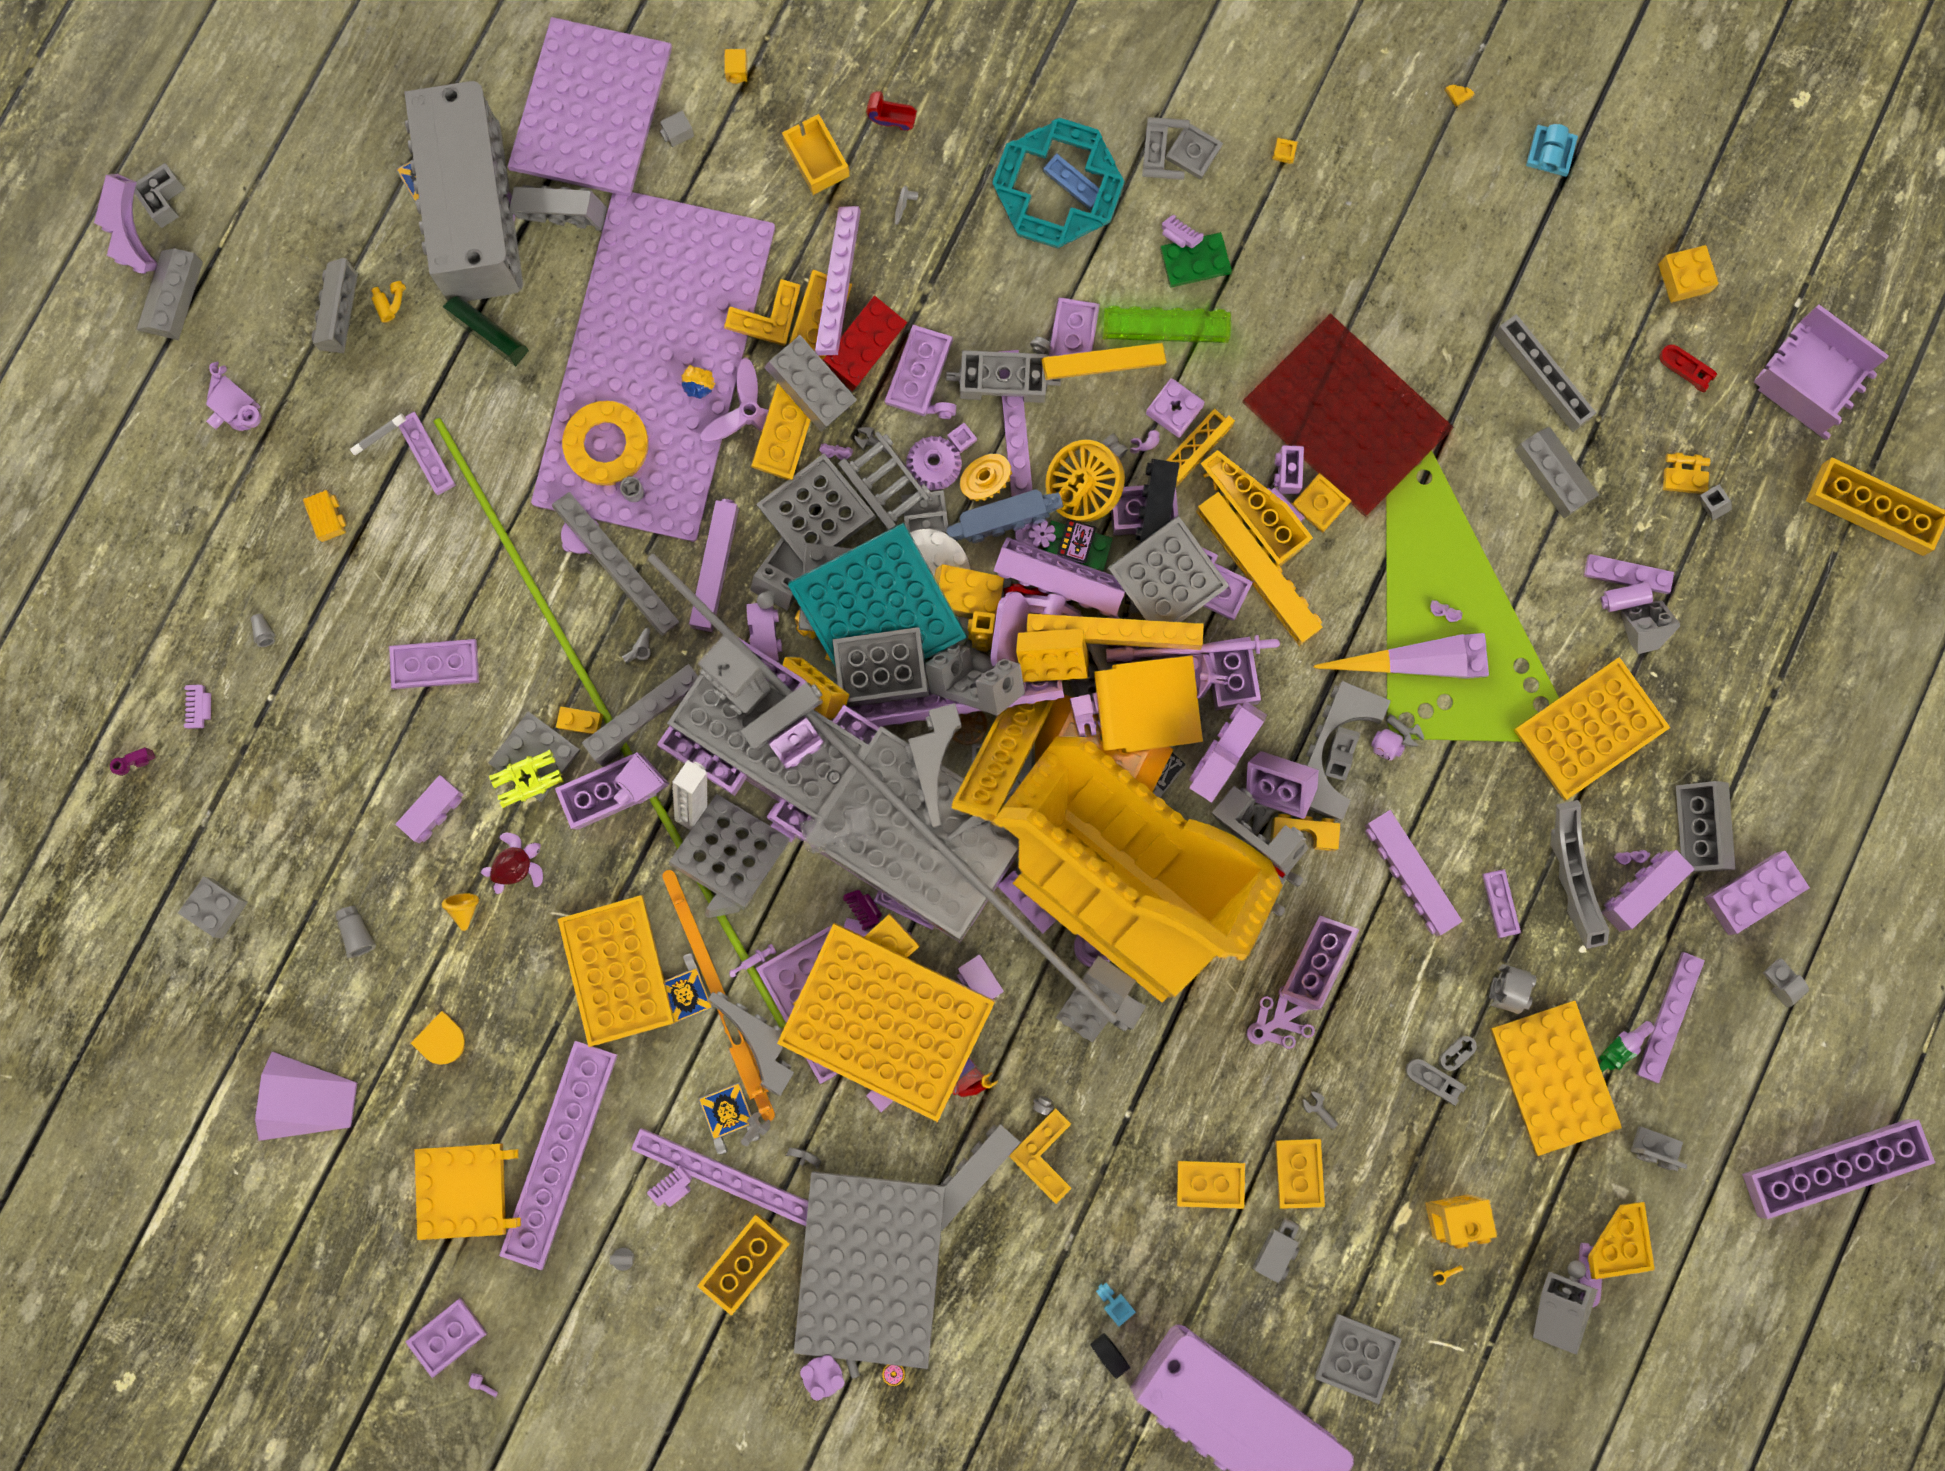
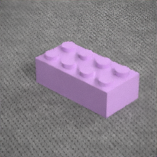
M634 754L555 788L571 829L579 830L638 804L630 799L621 806L613 797L622 789L615 779Z
M1666 850L1662 854L1660 852L1657 853L1650 860L1652 864L1649 867L1640 869L1635 874L1636 879L1632 883L1627 882L1620 888V895L1616 898H1610L1604 904L1606 908L1601 913L1619 932L1633 929L1695 870L1677 850L1669 852Z
M1781 851L1771 855L1704 897L1726 933L1733 935L1743 931L1810 887L1787 852Z

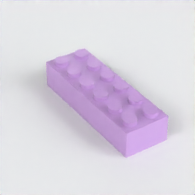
M1009 537L1006 538L994 568V572H997L1002 578H1014L1024 586L1033 585L1038 587V590L1043 593H1055L1066 598V601L1074 600L1079 602V605L1084 608H1096L1101 614L1106 616L1117 615L1125 591L1113 575Z

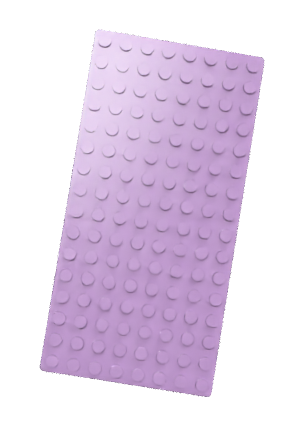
M632 192L631 197L612 193L531 500L533 506L555 511L552 504L570 492L593 520L692 542L697 540L722 442L721 439L712 443H703L700 441V435L714 420L729 413L736 386L738 366L743 358L748 335L724 329L729 306L754 313L775 231L773 223ZM689 365L704 369V371L709 370L713 374L714 388L711 393L701 399L689 397L682 388L681 375ZM598 401H614L632 409L642 420L648 434V453L641 468L632 476L637 478L644 488V496L640 501L632 503L624 498L620 490L621 481L615 485L608 486L592 484L576 475L567 463L562 448L563 433L570 418L582 407ZM601 423L591 428L587 433L584 442L585 450L589 457L595 461L604 463L614 461L620 457L625 449V434L615 424Z

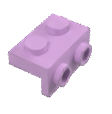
M805 716L768 741V744L786 768L798 765L802 761V757L808 753H815L823 743V740Z

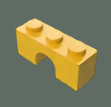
M1278 814V817L1272 819L1270 843L1286 825L1290 829L1294 826L1299 831L1310 833L1314 840L1313 849L1336 851L1339 849L1340 823H1334L1335 819L1321 818V821H1313V817L1306 816L1304 819H1291V815Z

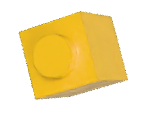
M725 49L724 73L727 82L733 84L747 82L748 58L746 49Z

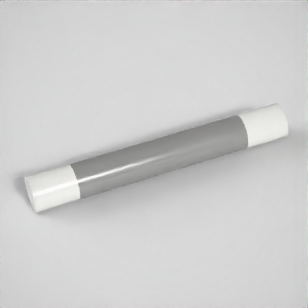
M403 414L398 415L350 448L353 455L356 456L406 421Z

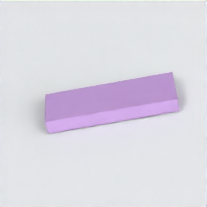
M1505 869L1482 874L1498 938L1521 933Z

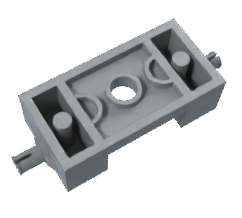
M962 350V365L959 373L947 372L946 381H959L960 399L981 400L982 395L1024 397V402L1045 403L1048 385L1060 386L1061 378L1045 380L1042 359L1047 357V354ZM1005 369L1009 371L1010 376L1006 379H1001L998 376V372Z

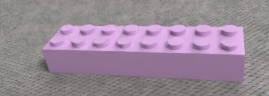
M1906 1119L1742 1175L1757 1216L1770 1219L1934 1164L1935 1161L1920 1121Z

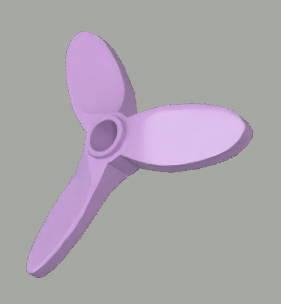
M743 358L740 361L737 370L736 382L740 407L709 424L700 435L701 442L712 443L724 439L746 424H752L762 432L768 410L760 408L757 404V377L754 366L748 358ZM751 410L754 414L747 415L744 411Z

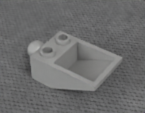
M782 537L753 576L750 591L758 595L757 604L762 609H769L773 604H776L788 611L796 599L788 586V582L803 575L802 561Z
M1575 1260L1568 1265L1569 1278L1548 1272L1541 1294L1533 1338L1577 1355L1598 1289L1578 1282L1586 1274V1267L1581 1261ZM1563 1283L1566 1288H1563V1292H1560L1559 1285ZM1582 1292H1586L1584 1300L1580 1298Z

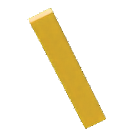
M1163 343L1043 357L1042 359L1045 380L1161 366L1167 363Z

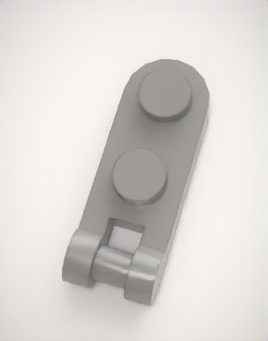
M1413 1059L1406 1065V1075L1410 1080L1444 1099L1446 1102L1454 1106L1457 1105L1459 1101L1457 1098L1461 1092L1465 1091V1085L1423 1060ZM1448 1085L1453 1087L1450 1094L1445 1092Z

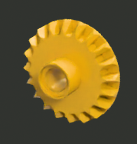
M1000 454L981 456L970 463L964 470L960 479V489L965 497L967 496L970 500L974 499L978 502L980 499L985 501L987 497L993 499L995 493L1000 494V489L1006 488V483L1010 481L1009 476L1012 475V467L1009 461Z

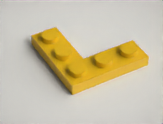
M780 279L770 318L729 306L724 329L785 346L801 285Z
M1056 1108L1009 1155L1055 1204L1072 1189L1041 1157L1050 1145L1071 1125Z

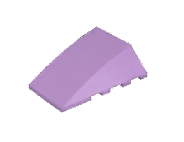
M271 1052L261 1075L255 1116L259 1141L350 1128L352 1125L357 1082L309 1066L276 1052Z

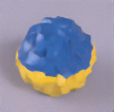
M689 365L681 375L682 388L689 397L701 399L711 393L714 388V377L709 370L704 371V369Z

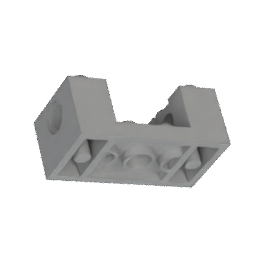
M957 643L942 650L925 664L930 693L997 716L1025 694L1021 665L1019 663L1002 659L992 670L982 673L973 670L970 649Z
M1233 786L1212 814L1222 826L1270 859L1275 867L1287 875L1309 849L1305 843L1307 839L1303 837L1304 834L1294 826L1290 829L1285 825L1270 844L1261 834L1255 836L1256 833L1252 831L1247 822L1258 810L1254 805L1256 800L1243 787L1239 790Z

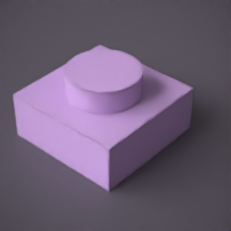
M965 423L947 435L948 439L960 453L977 441V438Z

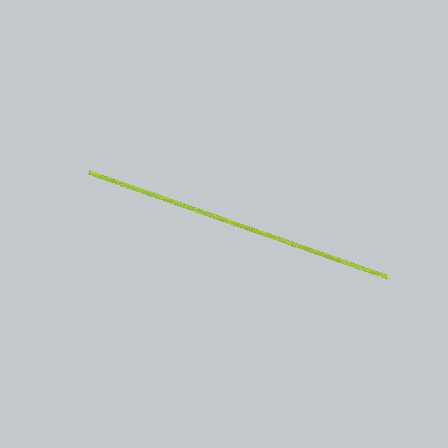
M435 419L433 423L599 713L603 714L604 722L606 724L613 720L612 716L442 419ZM626 742L621 748L624 757L633 754ZM654 796L649 800L678 849L683 840L659 798ZM697 882L707 902L710 904L714 894L710 889ZM726 915L717 916L719 923L741 961L743 962L750 958ZM753 965L747 969V972L778 1026L782 1029L785 1027L786 1022Z

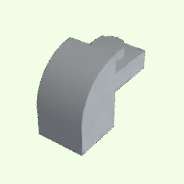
M1338 727L1335 738L1332 739L1326 760V776L1346 781L1360 732Z
M1782 958L1777 959L1763 972L1765 977L1774 986L1771 991L1785 1007H1792L1809 992L1805 980L1801 975H1796Z

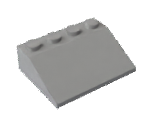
M919 627L833 639L838 686L850 694L846 705L848 708L930 696Z

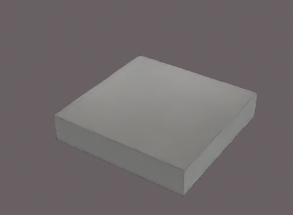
M1189 123V129L1184 128L1166 155V160L1201 180L1222 148L1223 143Z

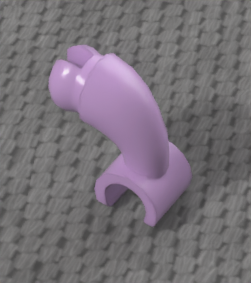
M1155 430L1150 431L1144 443L1138 438H1133L1130 443L1137 444L1138 448H1130V452L1138 453L1139 451L1153 449L1159 443L1160 433Z

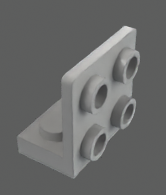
M1638 1126L1630 1151L1637 1154V1159L1655 1164L1658 1162L1657 1166L1677 1172L1679 1168H1687V1164L1677 1161L1683 1145L1682 1141Z

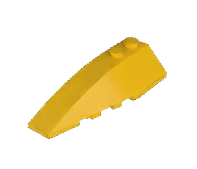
M1217 450L1201 463L1278 565L1282 566L1314 539L1284 501Z

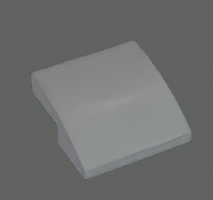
M944 490L931 492L932 494L929 497L932 499V502L930 504L922 498L904 513L905 525L909 532L920 529L947 532L948 520ZM914 494L901 495L902 503Z

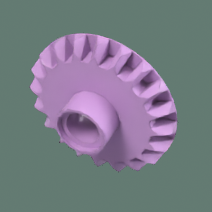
M930 436L915 442L913 447L910 448L906 460V467L920 485L925 484L929 490H941L954 483L960 474L962 464L960 453L955 445L941 436ZM931 458H937L940 461L937 465H930L928 463Z

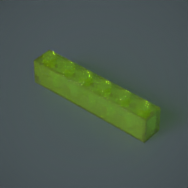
M1109 306L1104 308L1102 339L1228 343L1231 337V312H1226L1224 309L1205 311L1204 309L1196 308L1192 311H1186L1182 308L1163 310L1161 307L1142 309L1138 306H1132L1129 309H1125L1119 306Z

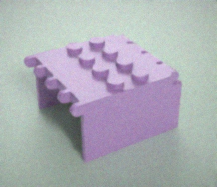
M1817 305L1800 321L1801 323H1798L1791 332L1790 337L1784 341L1778 349V353L1774 354L1765 366L1766 369L1761 371L1754 380V383L1760 386L1758 391L1823 439L1828 440L1831 435L1827 430L1833 425H1840L1842 422L1841 417L1837 415L1843 406L1847 409H1852L1854 404L1848 399L1855 390L1859 393L1865 392L1866 387L1861 382L1866 376L1875 379L1877 373L1873 369L1884 362L1889 355L1825 308Z

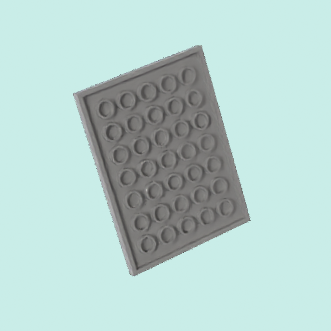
M811 1172L794 1353L821 1357L830 1355L838 1359L928 1369L946 1186Z

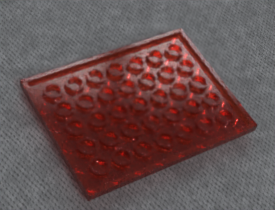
M1331 313L1243 400V403L1287 445L1304 447L1303 459L1317 473H1320L1351 500L1350 503L1365 517L1454 428Z

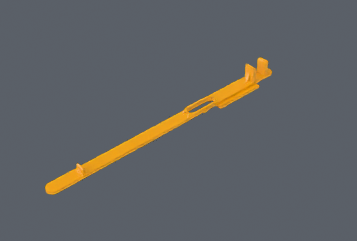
M666 870L662 876L708 989L711 994L712 992L717 994L718 991L725 994L676 874L672 870ZM718 1010L725 1033L728 1035L733 1046L729 1048L748 1096L750 1100L755 1099L759 1113H762L763 1120L772 1121L775 1117V1112L767 1095L769 1091L760 1086L762 1080L756 1059L739 1030L741 1043L739 1045L734 1044L724 1021V1014Z

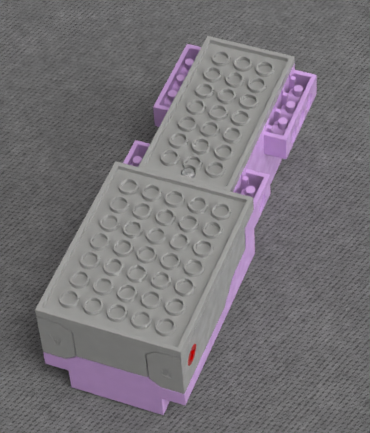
M740 639L792 692L807 682ZM700 673L668 721L669 727L657 745L684 764L688 760L692 763L698 762L703 765L707 772V779L733 796L737 794L746 780L777 800L779 804L770 816L772 821L960 943L983 910L988 899L814 726L813 728L821 737L823 743L820 745L819 750L802 757V761L794 767L786 768L768 743L759 750H753L740 731L785 698L768 680L767 682L772 691L747 717L743 713L739 716L730 707L732 703L727 698L721 700L713 692L716 689L712 685L714 679L709 681ZM843 705L833 722L812 710L926 824L923 812L927 811L925 802H920L917 791L921 789L919 780L914 781L911 768L915 767L914 760L908 759L905 748L909 744L882 726H876L845 705ZM941 765L937 789L941 827L932 829L931 824L927 826L994 892L1019 853V839L1005 827L994 826L991 824L992 821L987 820L964 831L951 840H947V835L956 830L972 815L951 808L952 802L964 779Z

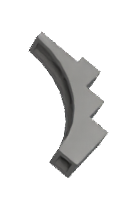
M1578 800L1556 804L1555 829L1551 830L1550 845L1560 862L1559 880L1568 895L1567 912L1586 949L1607 945L1609 928L1598 905L1584 853L1581 805Z

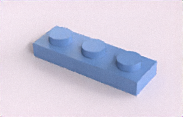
M1056 153L1043 168V172L1091 210L1100 188Z

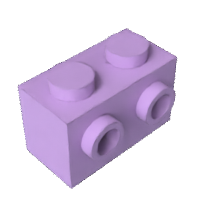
M1282 445L1279 453L1275 455V466H1278V474L1274 476V487H1277L1281 494L1299 495L1302 489L1304 447Z

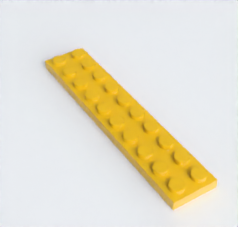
M814 269L811 271L789 344L801 335L815 351L827 274ZM849 283L847 300H848V297H849V294H850V290H851V287H852V284H851V283ZM818 355L822 360L826 357V355ZM776 383L751 467L786 480H792L811 420L778 383Z
M1055 700L1014 705L1008 707L996 717L952 802L951 808L984 820L993 821L1002 809Z

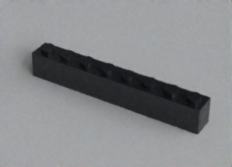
M1151 459V463H1147L1145 475L1149 476L1148 484H1144L1142 490V497H1145L1144 506H1140L1138 516L1139 519H1142L1141 527H1137L1135 540H1138V545L1170 522L1180 463ZM1126 594L1125 604H1128L1127 613H1123L1122 619L1145 620Z

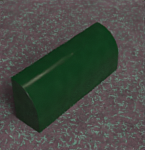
M455 296L443 305V308L452 320L515 367L528 353L529 350L524 344L461 297Z

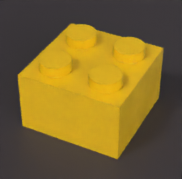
M1706 245L1668 254L1658 264L1670 303L1711 293L1719 284Z

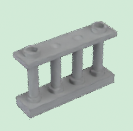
M876 432L875 435L880 440L857 460L849 462L844 458L838 464L888 530L898 526L896 524L898 517L922 498L930 504L932 499L929 496L932 493L925 484H919L891 447L894 443L888 435ZM886 448L893 458L868 478L864 477L862 479L858 474L859 468ZM896 465H899L905 475L880 495H874L871 491L872 485ZM911 481L918 491L895 510L887 512L883 506L886 504L885 501Z

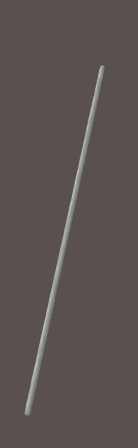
M655 554L649 556L647 560L722 635L726 636L760 667L765 678L785 698L792 693ZM812 711L805 715L808 721L1112 1024L1118 1020L1119 1017Z

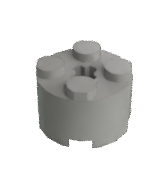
M1502 964L1498 968L1501 971L1499 977H1494L1492 980L1489 998L1494 999V1002L1491 1003V1006L1520 1014L1524 1009L1528 1010L1532 1004L1530 994L1537 978L1529 971Z

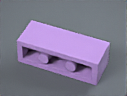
M439 775L395 825L417 843L425 842L432 835L431 830L446 820V814L451 808L455 809L461 803V797L464 794L445 777Z

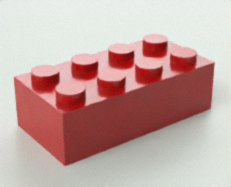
M874 295L842 335L838 355H826L823 361L838 379L853 392L908 322Z

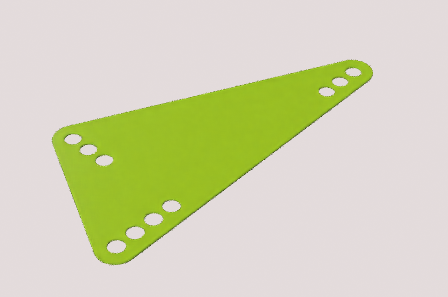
M1407 421L1394 424L1386 435L1387 650L1462 634L1485 633L1489 676L1465 679L1387 673V699L1390 700L1387 717L1393 715L1399 720V716L1404 712L1412 714L1414 724L1409 728H1414L1418 724L1424 736L1423 740L1522 742L1514 732V729L1538 713L1533 706L1534 699L1540 696L1544 697L1550 705L1559 699V696L1421 429L1414 423ZM1409 433L1413 438L1412 445L1409 447L1400 446L1397 441L1399 434ZM1412 451H1417L1422 455V463L1418 466H1412L1407 461V455ZM1420 470H1427L1431 473L1432 480L1429 484L1423 485L1417 481L1416 476ZM1431 601H1438L1440 604L1449 605V608L1460 610L1463 612L1461 620L1450 622L1446 619L1445 615L1435 616L1430 608ZM1523 658L1529 663V669L1526 673L1520 674L1514 670L1513 664L1516 659ZM1532 677L1538 681L1539 688L1536 692L1529 693L1524 689L1523 683L1526 678ZM1447 694L1452 698L1453 704L1450 709L1443 710L1439 708L1437 699L1440 695ZM1423 703L1430 704L1433 708V715L1428 719L1421 718L1418 714V707ZM1387 722L1390 731L1403 737L1402 733ZM1411 735V739L1420 740L1416 735Z

